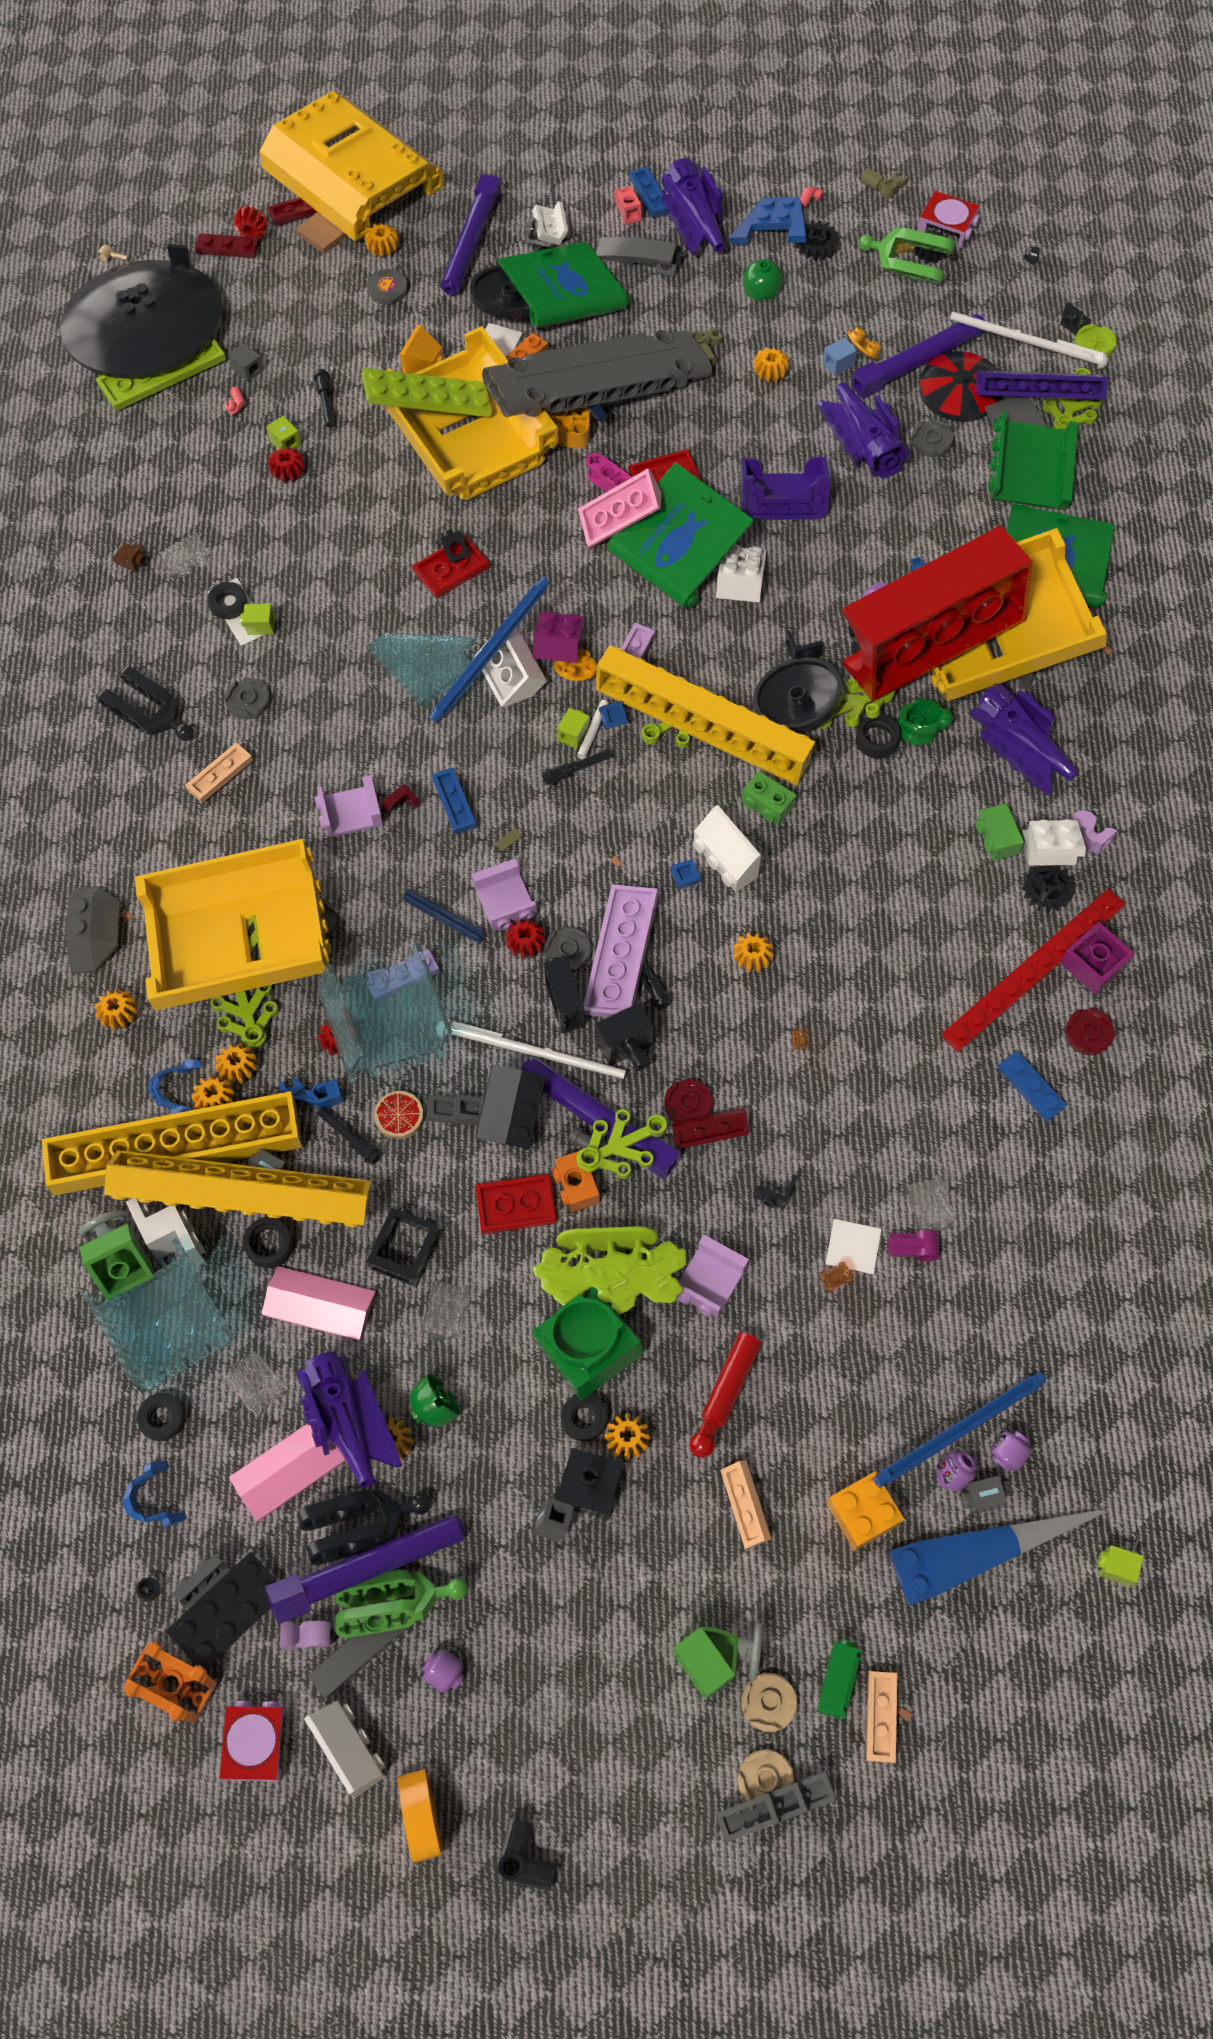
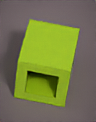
M284 416L266 426L269 440L278 450L280 447L286 449L290 446L291 449H295L301 446L298 430Z
M271 603L244 604V613L240 615L241 626L245 627L248 635H274L276 616Z
M568 708L557 727V741L578 749L589 729V716L581 710Z
M1110 1545L1105 1549V1552L1101 1551L1097 1561V1567L1101 1568L1099 1576L1132 1587L1138 1583L1143 1556Z

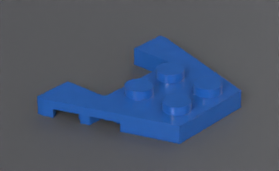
M800 197L762 198L730 236L731 245L749 244L754 230L790 229L788 233L789 243L807 242Z

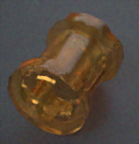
M843 1261L837 1267L827 1272L824 1270L819 1272L820 1280L828 1293L833 1292L834 1288L841 1284H849L853 1281L852 1274Z

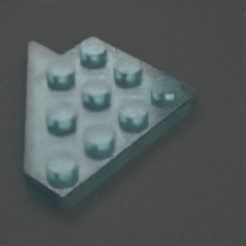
M384 633L368 644L367 648L402 687L424 707L451 687L468 667L471 661L463 653L475 644V640L473 637Z

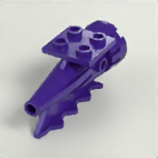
M689 158L678 159L669 165L670 170L667 173L664 171L661 181L664 187L661 190L662 206L666 207L669 219L673 220L677 234L681 235L684 247L688 248L692 256L696 255L704 238L713 247L715 252H721L725 248V243L718 225L722 224V191L719 187H716L712 173L709 174L705 166L701 168L700 173L699 166L695 161L693 162Z
M842 382L835 388L842 404L821 400L816 402L827 426L831 427L835 438L840 441L846 455H849L855 468L859 466L858 460L865 458L872 476L875 478L879 476L881 479H885L899 472L902 469L901 464L904 460L908 461L910 453L902 442L899 432L901 428L900 422L896 416L893 417L891 415L888 403H883L879 395L875 397L876 410L870 409L845 382Z
M996 683L978 700L980 702L979 708L973 707L970 713V717L987 728L981 731L980 741L987 743L997 756L1003 757L1014 771L1020 772L1026 778L1030 785L1037 787L1048 796L1052 792L1051 769L1068 781L1075 778L1079 770L1073 766L1050 738L1055 720L1053 714L1047 708L1039 706L1031 694H1025L1020 689L1015 697L1005 684L1000 683L998 685Z
M326 1352L309 1359L306 1362L307 1367L303 1371L301 1368L298 1370L297 1379L304 1391V1396L300 1397L304 1408L303 1413L306 1423L312 1429L311 1434L316 1448L321 1446L324 1456L330 1454L328 1443L336 1445L361 1488L369 1487L375 1483L370 1458L396 1468L401 1467L402 1463L393 1437L387 1428L384 1415L378 1406L366 1371H360L361 1377L352 1380L348 1359L342 1353L341 1356H336L335 1352Z

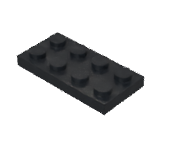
M250 1551L177 1619L166 1632L196 1666L200 1665L206 1670L270 1609L265 1586L275 1583L277 1580Z

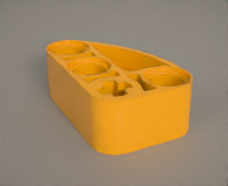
M543 407L558 427L557 445L580 449L589 444L590 412L587 407L551 413L547 407Z
M426 1768L398 1776L400 1803L412 1862L418 1863L444 1855L443 1842Z

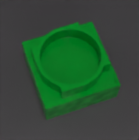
M595 1287L588 1289L583 1296L580 1293L562 1306L556 1314L531 1331L536 1345L581 1401L644 1354L641 1341L612 1306L598 1297V1289Z

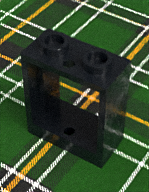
M567 956L551 958L543 963L545 984L561 1034L584 1028V1007Z
M391 1207L366 1261L369 1270L416 1288L440 1235L437 1222L429 1217L424 1216L421 1219L413 1216V1212L405 1208H399L398 1210ZM396 1220L428 1232L412 1269L380 1257Z

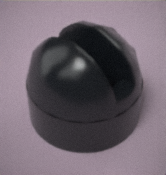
M1035 246L1027 248L1024 254L1026 262L1036 265L1040 248Z
M151 1577L140 1580L136 1587L138 1597L145 1602L153 1601L159 1594L158 1582ZM143 1587H145L153 1594L148 1595L146 1592L142 1590Z

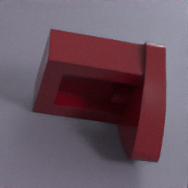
M403 783L382 802L380 808L387 814L402 800L414 808L420 805V802L415 794Z

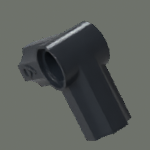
M509 1818L498 1863L499 1876L506 1882H514L551 1891L556 1864L526 1857L533 1824ZM514 1859L517 1861L519 1871L516 1875L508 1876L504 1873L503 1863L506 1860Z

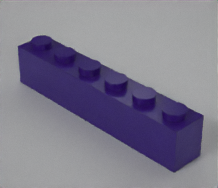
M977 370L975 393L997 396L1105 399L1108 377L1101 374Z

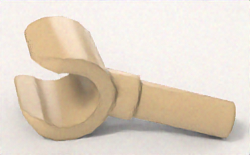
M108 245L102 246L98 251L101 253L99 258L104 262L110 257L128 261V256L114 252Z

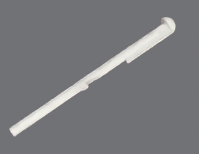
M953 311L949 319L1098 364L1097 369L1104 368L1108 363V356L1105 353L1062 340H1057V343L1036 336L1023 334L1021 330L1009 329Z
M451 1019L442 1021L439 1026L440 1034L446 1038L448 1034L605 1075L621 1079L625 1078V1069L563 1054L545 1047V1049L506 1039L503 1038L501 1033L451 1021Z

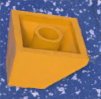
M418 324L400 353L402 373L413 374L445 359L442 346Z

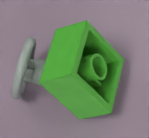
M114 1210L88 1221L79 1229V1235L82 1238L98 1237L80 1246V1252L84 1267L107 1301L154 1277L151 1261L129 1225L125 1224L117 1228L128 1216L125 1210Z
M761 1623L755 1625L752 1641L741 1637L738 1639L736 1635L721 1629L700 1627L673 1648V1655L705 1701L733 1681L737 1661L749 1662L748 1678L751 1681L756 1680L762 1649L763 1625Z

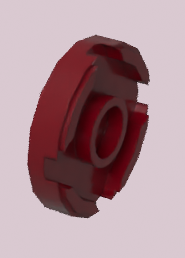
M1093 1008L1077 1010L1069 1017L1065 1026V1038L1068 1044L1075 1051L1083 1055L1095 1056L1105 1052L1115 1037L1111 1019L1104 1012Z
M685 1079V1081H677L669 1087L664 1097V1109L668 1118L674 1123L709 1116L713 1109V1099L710 1090L702 1082Z

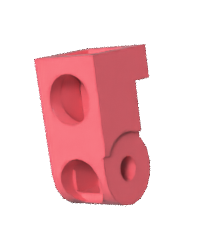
M627 186L623 189H615V202L622 214L624 224L642 221L641 203L632 187Z

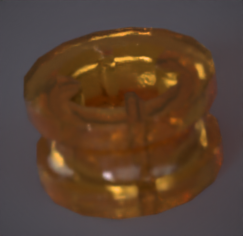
M796 1028L792 1029V1050H796L798 1047L805 1050V1028H801L800 1031H797Z

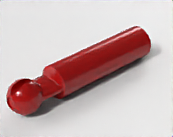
M738 1332L702 1411L701 1417L704 1419L699 1432L690 1438V1451L698 1458H706L713 1453L715 1448L714 1437L718 1428L725 1427L762 1345L759 1339L750 1334Z

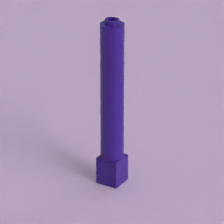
M480 175L474 190V201L440 283L441 289L448 295H457L461 289L491 210H495L501 195L500 177Z
M979 314L970 316L985 321L984 317ZM958 322L878 364L873 361L853 371L851 387L862 399H865L883 390L884 384L983 334L985 330Z
M537 1058L525 1061L521 1070L546 1076L542 1091L544 1094L592 1127L595 1121L604 1120L608 1125V1132L605 1136L610 1139L616 1122V1113ZM621 1116L618 1117V1119L621 1121L626 1120ZM629 1122L624 1127L621 1138L639 1130V1128ZM602 1125L596 1127V1130L600 1132L605 1129ZM649 1136L627 1147L640 1152L648 1151L652 1153L653 1165L647 1169L663 1180H666L680 1160V1153L657 1137L653 1139ZM643 1157L641 1161L644 1163H648L650 1161V1158Z
M451 1515L300 1579L297 1574L265 1586L270 1608L278 1625L310 1612L309 1605L463 1541L462 1535L465 1534L464 1525L460 1518L456 1519Z

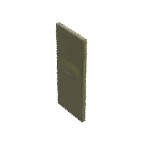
M514 828L497 841L495 845L501 851H504L523 835Z

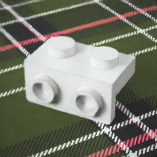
M558 201L554 209L535 205L532 211L534 218H536L535 226L538 240L560 245L563 239L567 237L569 231L563 203Z

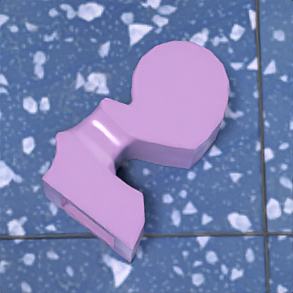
M1077 811L1073 815L1072 820L1078 821L1088 852H1093L1096 855L1100 854L1113 841L1117 830L1105 828L1101 833H1096L1094 827L1097 817L1089 811Z
M291 1621L281 1623V1651L332 1646V1641H330L332 1622L307 1621L302 1623L301 1626H296Z

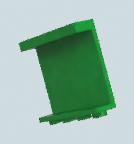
M1002 411L999 418H996L993 424V431L996 432V435L992 441L991 451H994V457L990 461L989 470L992 471V477L989 478L987 487L990 490V499L1065 511L1072 501L1078 422L1069 421L1065 429L1008 421L1006 420L1007 411Z

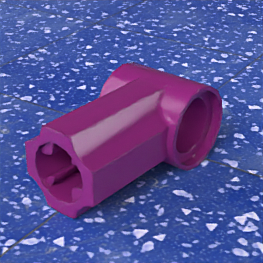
M922 1230L915 1234L889 1233V1257H916L919 1261H936L940 1258L939 1233L933 1230Z

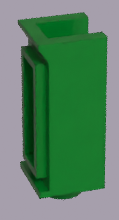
M841 1639L840 1643L835 1642L832 1645L816 1709L817 1713L842 1721L846 1719L844 1710H847L860 1661V1657L856 1656L862 1653V1650L856 1648V1643Z

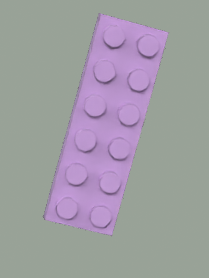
M612 884L584 1000V1015L609 1017L634 1005L659 896L658 889Z

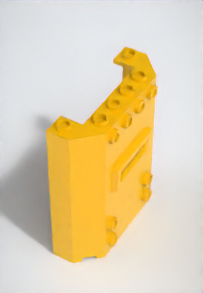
M331 91L274 124L260 150L261 164L265 171L298 197H301L303 201H306L354 241L362 238L367 233V228H370L369 216L410 190L424 183V192L430 196L444 187L442 169L350 99L335 91ZM354 127L359 129L330 147L326 146L327 143Z
M483 326L464 334L466 350L436 362L416 373L427 376L483 382V368L506 364L508 360ZM487 389L492 408L491 416H482L443 435L440 431L441 429L471 415L384 405L445 494L448 496L458 495L464 500H469L540 466L546 459L544 457L545 453L549 448H554L558 443V427L544 408H542L541 414L536 417L526 414L505 417Z
M1058 528L1016 542L1030 557L1033 564L1026 620L995 636L1003 656L994 659L986 641L931 670L933 675L930 677L934 689L938 688L941 696L947 702L991 687L996 683L1000 684L1106 647L1107 633L1099 616L1092 617L1065 559V543Z
M303 839L135 876L136 895L144 908L151 977L145 978L147 998L155 1011L328 972L329 954L332 953L329 939L325 938V933L329 931L326 919H322V913H325L323 900L319 899V893H322L320 880H316L311 863V861H314L311 847H306ZM251 915H256L262 958L256 961H251L246 924L247 919L255 918Z

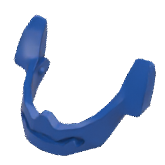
M185 1059L180 1067L164 1069L154 1074L149 1081L148 1089L156 1104L170 1109V1114L191 1111L190 1107L177 1105L165 1099L160 1093L159 1086L162 1081L161 1078L166 1077L168 1073L188 1074L189 1071L200 1068L202 1062L194 1059Z
M166 1461L148 1463L144 1466V1474L129 1483L123 1496L124 1509L129 1517L141 1522L161 1521L165 1528L176 1525L186 1519L183 1512L169 1514L168 1511H165L155 1516L145 1515L140 1511V1503L136 1500L138 1490L148 1479L168 1470V1463Z

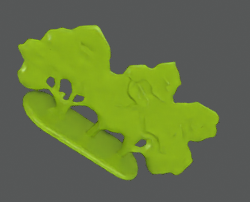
M647 1227L571 1229L561 1232L556 1239L560 1248L571 1253L564 1254L560 1249L554 1247L547 1248L542 1253L541 1263L532 1267L534 1275L541 1279V1288L553 1295L554 1299L564 1306L580 1293L583 1296L590 1287H595L598 1289V1297L605 1303L610 1302L612 1308L621 1315L635 1306L636 1296L639 1293L650 1298L653 1302H674L677 1299V1295L683 1291V1287L680 1286L676 1278L671 1277V1274L686 1265V1250L678 1249L670 1241L663 1242L655 1249L648 1250L647 1248L652 1247L657 1242L658 1234L653 1229ZM623 1250H633L632 1253L628 1255L622 1252H617ZM608 1251V1254L603 1258H593L586 1252ZM642 1253H646V1260L642 1259ZM578 1254H580L579 1263L573 1267L569 1266L573 1257L578 1258ZM562 1257H567L564 1263L561 1262ZM584 1257H588L589 1263L584 1262Z

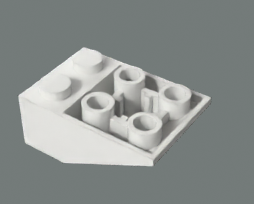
M734 545L720 561L716 598L760 603L766 550H762L759 547L742 548Z

